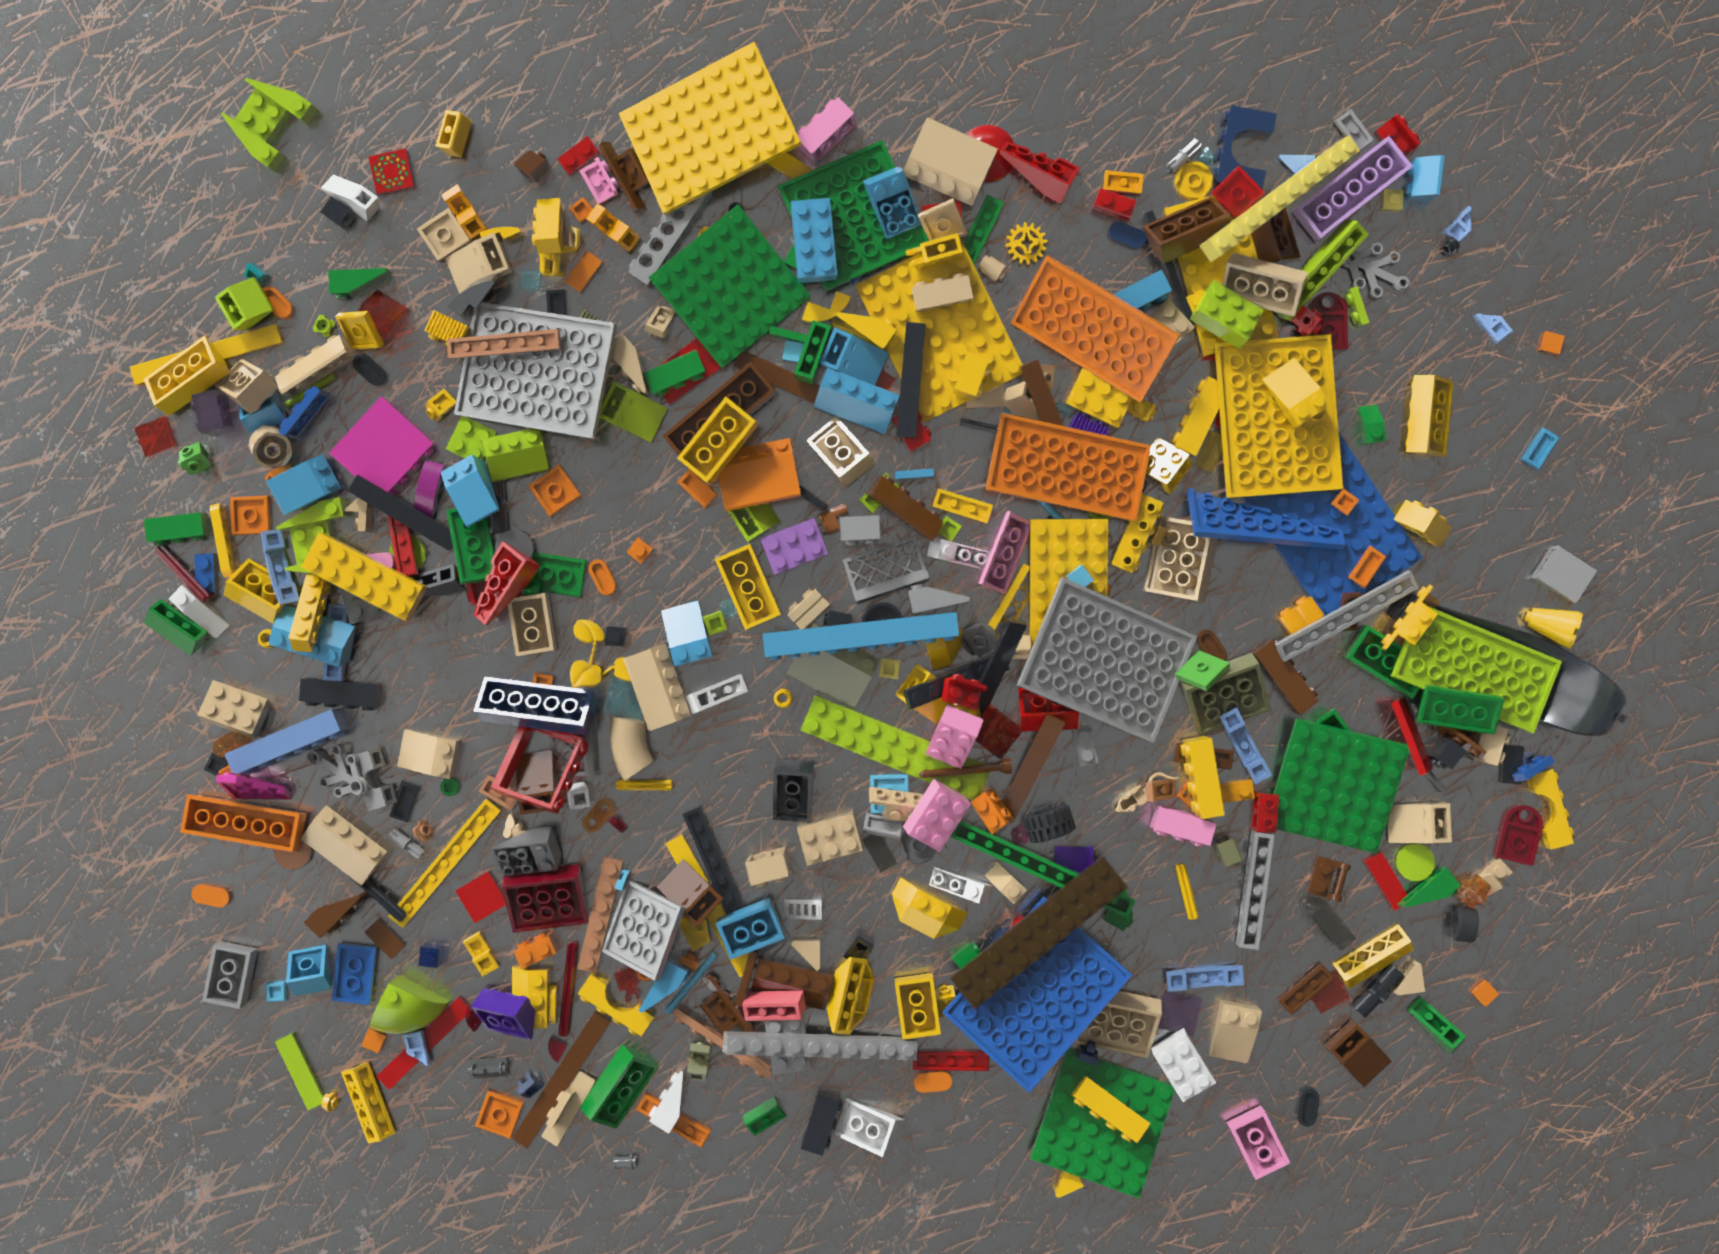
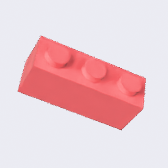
M803 991L748 992L742 1004L745 1021L801 1020L806 1009Z

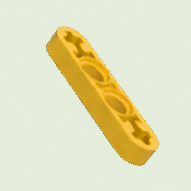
M218 503L210 505V515L221 573L224 578H228L236 571L225 510L223 505Z

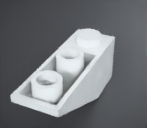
M332 175L321 187L323 191L366 221L379 210L378 197L365 187Z
M937 538L933 542L930 541L927 551V557L982 570L990 554V551Z
M934 867L929 883L930 886L978 904L989 903L994 886L938 867Z
M681 1070L679 1074L674 1073L669 1081L672 1083L669 1090L664 1089L659 1097L662 1100L659 1106L656 1107L654 1105L648 1115L651 1117L649 1122L668 1134L680 1114L683 1071Z

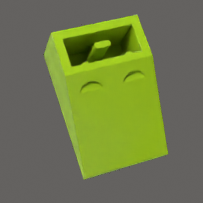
M613 381L602 404L599 418L652 443L668 408Z

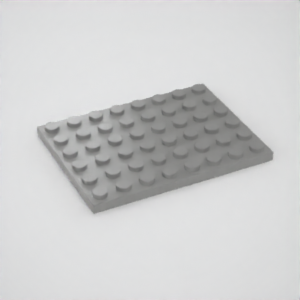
M482 302L476 309L474 308L469 337L559 329L561 349L464 358L454 415L595 439L617 324Z
M1061 577L1017 686L1154 743L1179 683L1175 673L1188 661L1197 636Z

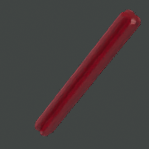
M568 942L558 1029V1035L562 1037H567L570 1029L578 952L577 942Z

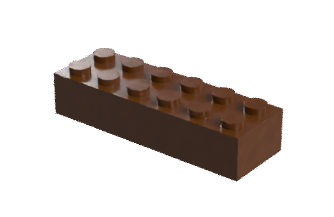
M750 361L662 436L679 456L725 397L751 416L778 392L757 366Z

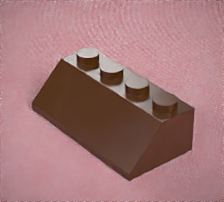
M1210 196L1144 225L1143 230L1154 254L1164 264L1200 248L1202 243L1231 222V217Z
M879 475L866 494L924 538L933 542L943 523L939 519L941 515L933 509L928 511L924 508L926 505L918 498L912 499L909 496L910 492L902 486L900 489L894 485L895 481L889 476L885 475L883 477Z
M760 955L751 992L803 991L806 1006L825 1011L834 973L820 969L816 971L812 967Z

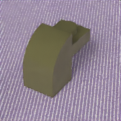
M701 1042L691 1043L687 1079L706 1082L711 1046Z

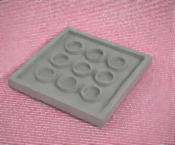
M626 880L601 952L654 981H660L685 907L632 880Z

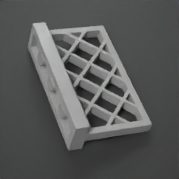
M915 536L843 559L857 605L930 581ZM914 543L915 550L912 555L902 551L905 544ZM893 549L898 552L894 561L884 557L887 550ZM900 554L910 558L906 567L896 563ZM875 555L880 558L876 567L866 563L869 556ZM882 559L892 564L888 573L878 569ZM912 560L920 563L922 570L914 572L908 569ZM853 561L861 563L858 572L851 571L848 563ZM864 565L873 569L869 579L859 575ZM894 565L904 570L900 577L896 578L890 575ZM876 571L886 576L882 583L877 584L871 581ZM858 577L867 581L865 588L856 591L855 582Z
M595 713L589 735L573 734L579 737L582 736L589 744L588 752L582 759L585 771L578 772L575 776H594L600 774ZM549 737L550 749H553L556 768L560 760L567 765L568 761L564 756L569 750L573 753V745L560 740L555 741L554 738ZM559 741L567 747L561 755L556 751V745ZM558 773V777H562L563 773Z

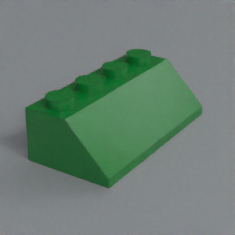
M622 1044L579 1108L590 1121L617 1129L659 1065L638 1050Z

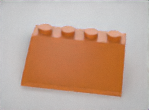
M790 438L740 448L718 476L725 511L801 496Z

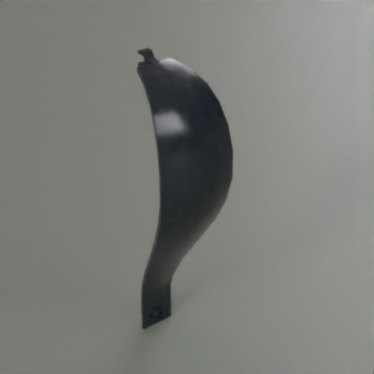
M1413 592L1391 603L1386 611V615L1396 620L1399 618L1403 619L1407 614L1405 609L1411 602L1415 604L1419 597ZM1427 599L1422 601L1428 607L1562 661L1539 721L1574 734L1602 736L1610 731L1615 721L1623 724L1627 716L1620 714L1626 703L1625 694L1620 687L1603 672L1573 653L1530 633L1464 614L1435 604Z

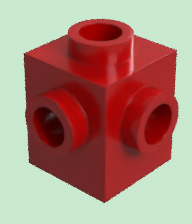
M1304 305L1291 320L1298 326L1296 330L1304 336L1307 334L1310 336L1319 334L1324 327L1322 324L1325 322L1321 319L1322 314L1315 308L1309 310Z

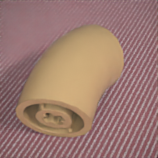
M611 715L609 737L611 752L618 772L625 781L654 761L646 740L647 724L642 720Z

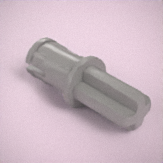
M1194 139L1183 150L1180 149L1179 154L1167 163L1168 167L1176 173L1186 162H1190V158L1202 148L1201 142Z
M397 828L393 830L394 833L391 832L388 838L402 847V851L406 850L416 859H420L424 855L425 850L414 843L411 837L408 838L398 831Z

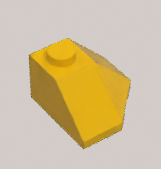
M959 623V636H955L956 640L944 641V637L936 638V642L925 643L933 670L952 665L962 646V632Z

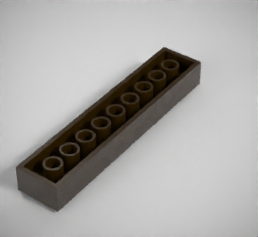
M1103 855L1100 856L953 973L950 977L951 981L975 1010L1128 888L1127 884Z

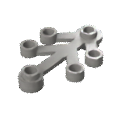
M1375 243L1370 248L1358 252L1355 250L1351 254L1354 260L1349 261L1347 258L1342 264L1344 267L1349 268L1354 281L1353 287L1357 286V281L1362 282V287H1358L1359 290L1366 286V281L1360 277L1358 267L1365 271L1371 289L1370 295L1375 299L1383 295V289L1378 286L1375 276L1392 283L1394 290L1397 292H1404L1410 286V281L1406 276L1397 277L1378 268L1389 263H1397L1400 260L1398 252L1393 251L1388 256L1371 262L1362 260V258L1369 255L1377 256L1382 253L1383 246L1380 243ZM1374 246L1379 247V252L1373 250ZM1391 255H1395L1397 257L1396 261H1393L1391 259ZM1400 280L1405 281V287L1400 285ZM1374 289L1379 290L1380 294L1378 296L1374 294Z
M336 744L332 747V753L335 755L337 765L325 758L324 752L319 749H314L307 753L309 764H321L336 774L335 776L320 778L319 784L322 788L331 787L332 784L346 781L350 784L346 787L338 786L334 788L333 792L336 798L345 797L351 792L358 796L367 793L368 782L365 778L361 777L357 766L360 761L359 756L353 753L346 757V762L350 765L352 775H350L343 757L345 753L343 744Z

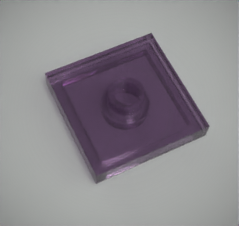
M1164 989L1161 1001L1162 1015L1158 1028L1177 1032L1184 1028L1187 1034L1193 1037L1202 998L1174 991L1168 992Z

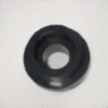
M1450 236L1441 241V248L1444 253L1455 255L1460 248V244L1456 238Z

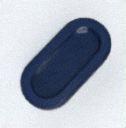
M1117 221L1109 227L1108 235L1111 240L1132 249L1141 248L1146 241V235L1142 230L1126 223Z

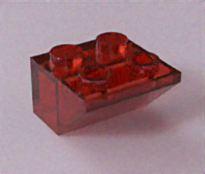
M990 704L981 715L983 722L975 741L1001 760L1022 732L1019 725Z

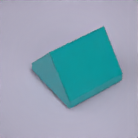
M247 263L244 277L247 279L256 277L261 286L269 274L256 263Z

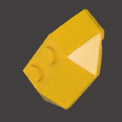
M900 877L892 892L900 922L933 939L960 930L968 915L967 911Z
M849 957L835 970L826 1007L833 1033L850 1035L853 1029L866 1016L875 979L867 959Z

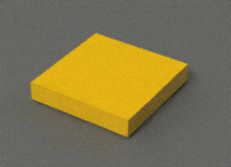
M368 311L338 313L335 316L351 350L381 348L384 345Z

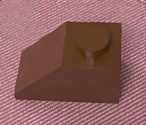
M528 150L514 163V166L522 175L537 183L549 164L545 160L546 156L537 150L535 153Z

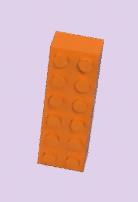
M187 794L180 833L297 852L300 851L307 813L197 794Z

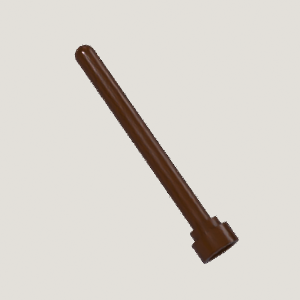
M1007 758L995 764L964 766L961 769L954 767L923 770L919 775L921 778L993 771L1012 774L1011 758Z

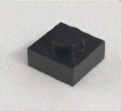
M606 626L605 645L625 647L626 628Z

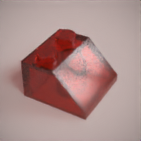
M377 289L361 304L357 312L368 311L380 337L391 342L409 314L410 309Z

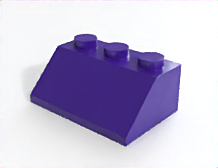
M482 989L471 1008L487 1030L528 1040L533 1038L535 1009L531 1005L529 998L523 995L516 996L509 992L502 993L495 989Z

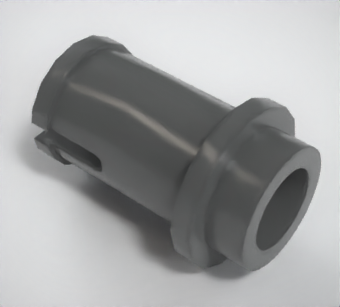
M633 1154L627 1157L613 1158L614 1169L630 1168L634 1170V1168L638 1167V1157Z

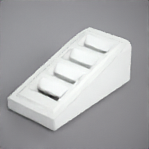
M784 899V919L822 920V899ZM789 904H793V914H789ZM797 904H801V914H797ZM804 904H808V914H804ZM812 904L816 905V914H812Z

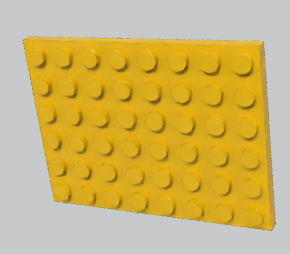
M755 42L619 113L660 208L665 215L802 144Z
M961 238L959 240L963 250L962 256L927 266L923 264L910 268L909 263L911 261L923 258L922 253H919L855 285L870 317L881 318L884 321L889 319L896 325L895 329L898 332L886 350L900 379L902 376L906 322L926 323L918 411L923 418L921 419L922 423L970 400L953 393L967 351L988 358V364L992 365L987 380L982 379V383L985 385L981 394L1022 375L1019 366L1023 364ZM964 273V276L969 275L973 301L916 313L911 288L915 287V283L926 281V284L934 283V279L945 277V280L953 279V275Z
M1331 334L1247 341L1240 349L1228 342L1215 343L1226 498L1343 489ZM1293 358L1320 386L1331 402L1330 406L1295 428L1292 427L1262 382L1263 378Z

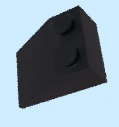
M776 759L773 777V820L811 823L815 762Z

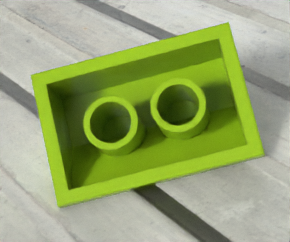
M531 428L482 439L492 482L549 470L541 432L538 429Z

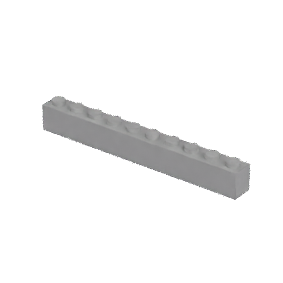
M724 1031L723 1052L726 1055L917 1060L918 1041L914 1038Z

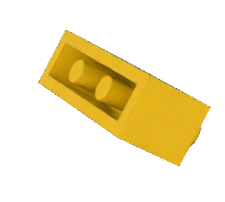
M560 198L537 199V208L533 210L536 221H533V231L535 234H532V244L536 246L538 254L559 253L562 247L563 227Z

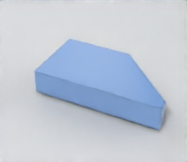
M1279 155L1278 159L1294 175L1315 159V155Z
M1468 206L1443 231L1447 237L1452 236L1460 243L1472 231L1471 206Z
M1482 314L1474 316L1496 344L1513 332L1502 316Z
M423 1030L404 1033L403 1038L407 1054L413 1058L415 1057L425 1066H429L430 1060Z

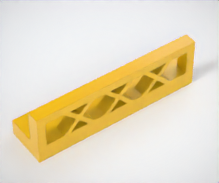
M1026 564L1021 565L1006 595H1004L988 624L994 630L999 623L1005 622L1006 624L1008 619L1006 618L1005 611L1009 606L1015 605L1016 615L1010 619L1018 620L1030 599V590L1027 592L1026 589L1030 585L1026 586L1024 581L1027 572H1030V567ZM1024 589L1025 599L1016 602L1014 595L1017 590Z
M1398 924L1338 960L1333 965L1342 977L1346 987L1350 989L1412 952L1414 947L1412 941ZM1397 932L1403 937L1397 942L1390 941L1391 936ZM1379 943L1386 944L1383 951H1374L1375 945ZM1360 954H1369L1368 960L1364 962L1357 961ZM1345 963L1353 964L1352 969L1345 974L1340 968Z
M369 1062L342 1071L341 1074L367 1142H379L395 1134Z

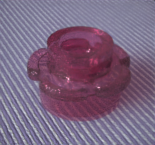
M1018 826L1012 830L1011 836L1014 843L1024 845L1028 842L1029 837L1024 826Z

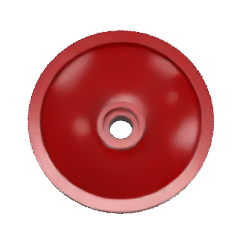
M981 125L973 128L966 134L998 148L983 183L997 182L1010 173L1013 166L999 153L1006 141L1014 143L1011 136L1005 130L994 125Z

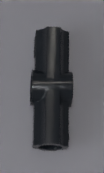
M504 480L491 481L496 499H500L501 506L499 511L489 516L490 533L507 532V501L505 500Z
M1391 964L1378 979H1373L1367 985L1364 994L1352 1006L1366 1018L1378 1004L1384 1003L1390 997L1391 990L1404 978V975Z

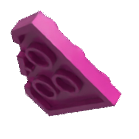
M231 772L217 775L216 783L233 799L290 800L291 792L285 785L267 783L256 778L242 777Z

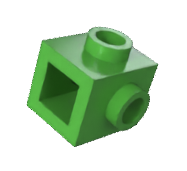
M200 442L186 446L179 451V466L182 470H186L190 476L200 473L211 466L210 454Z

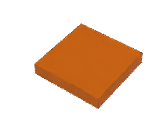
M560 464L528 485L549 517L554 516L582 496Z
M270 496L230 497L231 533L233 536L258 535L261 532L271 530Z
M488 1089L475 1127L511 1139L524 1102Z

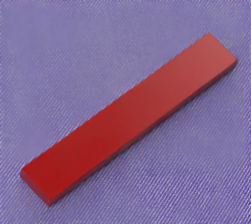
M460 996L423 1031L428 1052L465 1017L466 1010L470 1006ZM405 1048L376 1077L390 1090L419 1060L408 1055Z

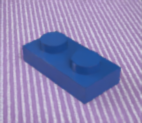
M194 554L195 579L207 592H217L216 554Z
M1538 755L1531 759L1532 762L1530 764L1518 767V771L1512 775L1515 782L1526 781L1555 763L1553 757Z

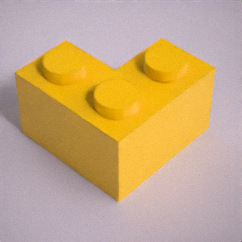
M1405 500L1394 518L1403 528L1417 533L1425 542L1439 548L1452 529L1447 523L1448 520L1439 515L1440 512L1432 507H1429V509L1424 508L1423 504L1415 500L1413 503Z

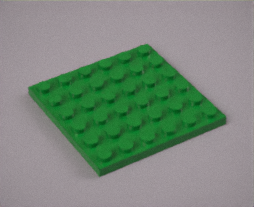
M883 140L777 186L791 218V201L830 198L837 280L821 281L825 292L907 256L905 251L920 247V244L929 241L922 225L886 239L863 184L864 180L895 168Z
M739 205L735 206L648 277L721 368H724L768 332L770 327L779 323L811 296L805 287L798 283L797 277Z
M1296 718L1273 793L1279 796L1277 830L1378 853L1410 752L1408 745Z
M1069 1048L1064 1054L1030 1159L1140 1199L1175 1089L1172 1085L1098 1059L1096 1066L1077 1059L1078 1051ZM1084 1076L1088 1077L1150 1123L1138 1143L1133 1140L1128 1142L1121 1137L1122 1132L1116 1128L1113 1131L1105 1125L1107 1122L1105 1119L1100 1117L1098 1120L1089 1113L1091 1111L1090 1108L1086 1105L1082 1108L1074 1102L1075 1097L1071 1094Z

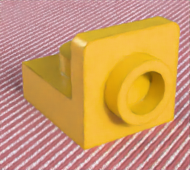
M442 389L427 401L425 407L426 414L431 419L439 422L442 416L455 406L456 400L445 389Z
M1133 398L1126 412L1146 423L1148 419L1152 421L1157 411L1155 408L1157 405L1151 404L1145 399L1140 403Z
M953 985L935 988L939 1018L946 1017L942 1012L955 998Z

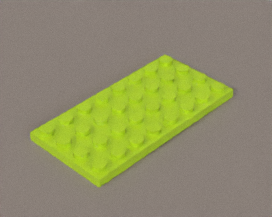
M1431 608L1438 615L1414 646L1406 640L1404 641L1391 676L1421 689H1425V685L1502 696L1505 700L1499 720L1534 734L1562 661Z

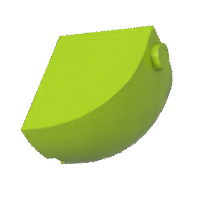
M399 975L388 983L372 1016L370 1028L389 1034H403L419 1030L433 1022L445 1010L450 1000Z

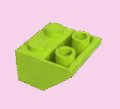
M256 277L228 286L215 296L233 330L247 331L274 310Z
M769 503L728 511L748 543L781 522Z

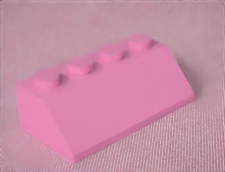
M1010 511L1005 513L980 576L979 585L1006 595L1030 534L1029 520Z

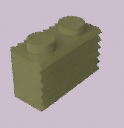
M1228 834L1211 841L1212 847L1216 852L1215 854L1219 859L1218 861L1223 865L1233 868L1240 864L1239 861L1243 860L1235 839Z

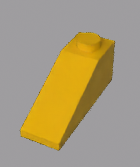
M838 312L836 314L840 320L883 350L887 348L898 332L895 329L896 325L889 319L884 321L881 318Z

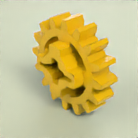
M1024 222L1023 227L1017 224L1016 231L1010 230L1012 236H1007L1006 238L1010 243H1007L1005 247L1010 248L1007 254L1014 255L1013 261L1019 259L1020 265L1023 261H1026V264L1029 265L1030 260L1037 263L1036 257L1042 259L1043 254L1041 251L1046 252L1047 248L1043 245L1047 244L1048 241L1043 240V237L1046 235L1045 232L1039 233L1040 226L1035 229L1034 223L1027 227V223ZM1022 232V237L1014 241L1015 237ZM1030 232L1033 233L1037 238L1031 236ZM1025 237L1027 242L1031 243L1028 247V250L1026 246L1023 244ZM1039 247L1037 252L1031 255L1032 249ZM1016 250H1020L1023 255L1019 254Z

